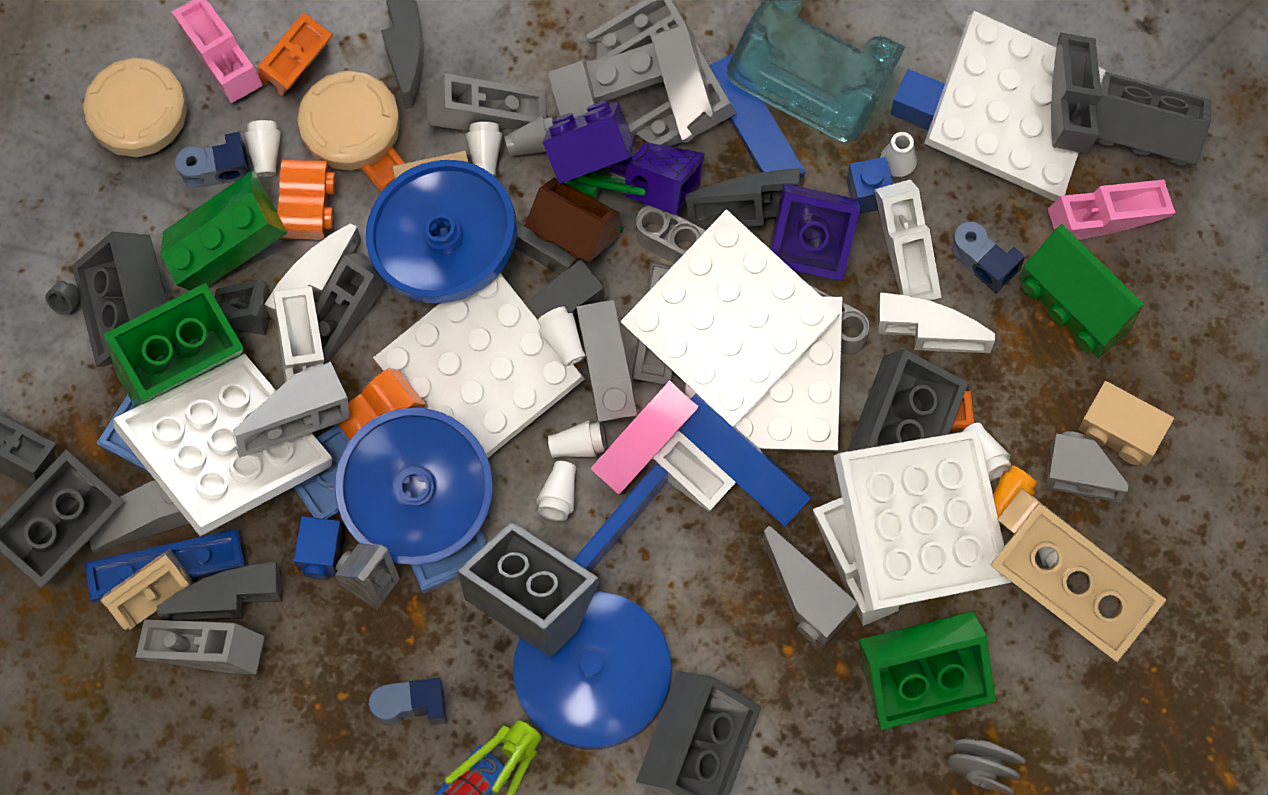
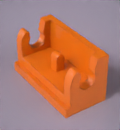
M303 12L258 65L257 75L260 81L265 85L270 81L277 87V93L284 95L328 43L333 34Z

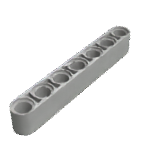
M649 205L642 208L636 217V234L639 244L673 264L687 252V250L680 249L676 244L682 240L695 243L706 231L678 215ZM650 223H656L662 227L657 232H648L644 229ZM809 285L821 297H832L820 291L819 289ZM843 303L842 329L854 327L859 330L860 335L851 338L842 332L841 352L856 354L865 347L870 328L869 321L861 311Z

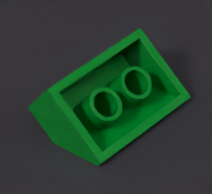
M252 170L165 229L162 235L161 256L176 285L190 291L204 283L209 287L288 232L256 172Z
M1063 224L1053 231L1023 266L1019 277L1024 292L1030 298L1038 299L1048 309L1047 311L1051 319L1059 326L1065 325L1075 335L1074 339L1078 346L1087 353L1092 352L1098 359L1131 331L1144 305Z
M206 283L103 335L117 377L135 408L239 357L244 349Z
M973 611L859 639L864 674L881 730L996 702L987 635Z

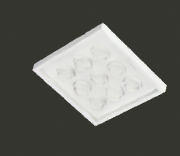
M973 11L968 17L924 144L1050 200L1056 201L1060 196H1064L1079 152L1052 147L1051 99L1056 47ZM1099 67L1101 85L1103 75H1105L1106 70Z
M726 209L621 320V323L733 427L742 420L840 314Z
M501 273L490 284L473 295L460 300L438 304L373 357L383 371L387 368L399 370L426 404L424 408L444 413L456 419L471 431L481 444L487 458L585 380L572 363L565 367L562 359L538 331L541 328L538 319Z
M822 297L840 316L735 426L760 450L838 452L842 297ZM686 384L685 395L691 399L696 392Z
M246 354L114 418L113 428L199 536L323 472L332 465L331 455L312 433L241 458L239 457L233 429L276 391Z
M978 430L843 452L833 456L867 612L1012 583V581L990 565L1004 548L1000 524L997 520V511Z

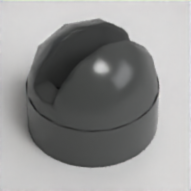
M60 281L53 285L46 293V301L50 308L63 315L69 314L77 306L80 298V292L76 285L68 284L65 281Z

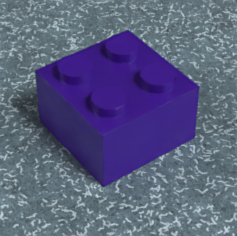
M604 100L587 107L588 113L574 118L573 113H569L552 121L553 125L548 128L542 142L559 184L630 158L634 147V140L619 102L609 105L608 100Z
M784 183L769 249L793 271L843 281L860 212L858 199Z

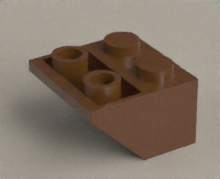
M554 177L539 188L524 227L535 232L539 239L546 242H554L567 249V252L572 257L590 262L618 239L620 235V213L564 182L559 184L557 178Z

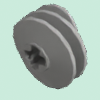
M969 739L955 741L953 748L957 754L951 755L948 759L949 766L955 772L963 776L968 782L981 788L1004 795H1013V789L995 779L999 776L1018 781L1020 774L1001 765V763L1005 761L1025 765L1026 760L1023 757L988 741Z

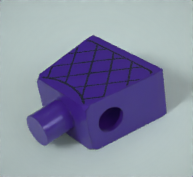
M644 143L633 157L630 156L626 160L610 165L609 172L610 174L624 177L625 184L643 188L646 191L643 196L624 193L626 197L677 215L686 204V194L697 190L700 186L704 153L654 143Z

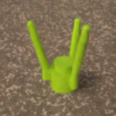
M516 720L511 729L503 725L495 737L445 778V782L447 784L453 783L502 742L504 745L501 751L510 759L492 786V791L494 793L500 791L516 764L519 763L506 795H515L529 763L537 753L535 748L542 740V737L533 727L520 720Z

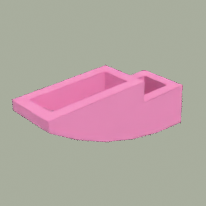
M192 0L172 12L192 47L231 104L263 86L254 66L240 49L233 34L208 0Z
M1164 180L1100 186L1093 193L1060 196L1048 208L1054 230L1063 224L1078 240L1132 229L1171 217L1175 214Z
M669 380L590 469L619 495L698 409V406Z

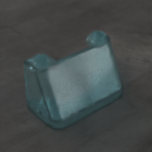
M762 0L746 26L728 64L727 75L729 80L745 92L842 142L855 140L877 103L905 46L887 37L875 36L867 41L863 50H860L798 17L802 9V0Z

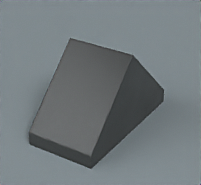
M257 279L216 289L214 298L233 330L261 335L266 334L270 317L264 304L271 293L265 281Z

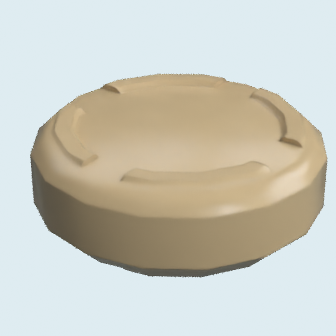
M134 57L114 62L95 76L86 90L83 109L86 124L101 146L117 155L140 157L156 153L174 141L184 126L187 104L181 83L169 68L151 59Z
M343 71L327 75L311 86L300 103L297 119L304 146L315 160L327 161L328 167L332 169L348 171L361 169L365 165L372 166L385 157L389 148L393 147L398 139L401 122L395 97L386 85L367 73Z

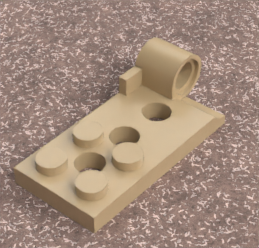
M1022 488L997 519L1015 534L990 565L1116 662L1119 661L1166 601L1158 592ZM1043 547H1051L1057 552V561L1050 568H1041L1035 562L1037 551ZM1075 571L1085 572L1089 578L1087 588L1081 592H1072L1067 587V578ZM1107 595L1116 596L1120 600V609L1113 616H1104L1100 614L1098 609L1100 600Z

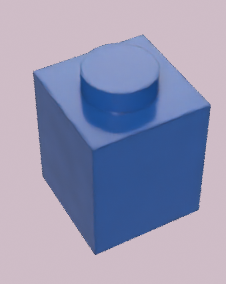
M908 69L893 99L891 115L929 130L945 83Z
M881 157L850 163L847 186L850 197L858 199L860 205L859 214L879 211L874 189L893 184L887 158Z
M301 516L294 563L298 570L303 572V576L312 579H326L327 575H335L337 573L336 565L341 557L345 533L340 521Z

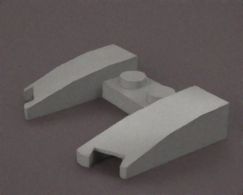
M643 0L587 34L586 39L589 43H597V60L587 61V65L653 43L651 36L686 24L674 1ZM697 43L696 46L715 118L711 120L707 114L703 113L688 127V130L694 136L737 114ZM670 101L628 125L632 138L637 135L648 143L671 147L683 142Z
M684 24L651 36L653 43L587 66L583 61H579L548 72L560 116L573 113L574 118L588 113L587 107L595 103L610 100L664 81L681 139L684 143L690 142L694 135L688 130V127L703 113L707 114L711 120L715 118L693 33Z

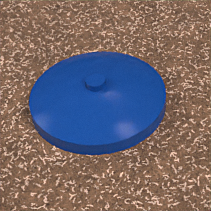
M459 160L431 161L413 167L399 175L386 186L376 199L366 226L368 254L383 281L391 289L404 297L424 303L452 302L466 298L483 289L504 269L512 255L517 238V217L512 201L504 186L487 170L475 164Z
M403 408L374 418L359 429L351 438L341 455L337 467L335 495L344 524L360 544L384 546L388 549L393 562L410 565L427 564L453 555L468 544L477 534L490 508L492 474L487 456L481 444L463 424L435 410Z
M595 591L577 633L551 658L522 638L519 639L513 662L514 685L520 704L528 718L541 732L551 739L577 749L599 750L611 748L638 736L660 713L668 696L671 682L670 652L661 629L644 609L619 595Z

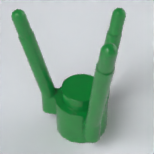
M593 172L566 181V184L594 199H597L601 188L640 196L646 193L643 188L625 184V178ZM620 225V233H621V232L623 231V227Z

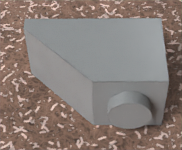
M1078 432L1056 433L1050 447L1044 488L1121 503L1128 491V483L1097 442L1085 439V435Z

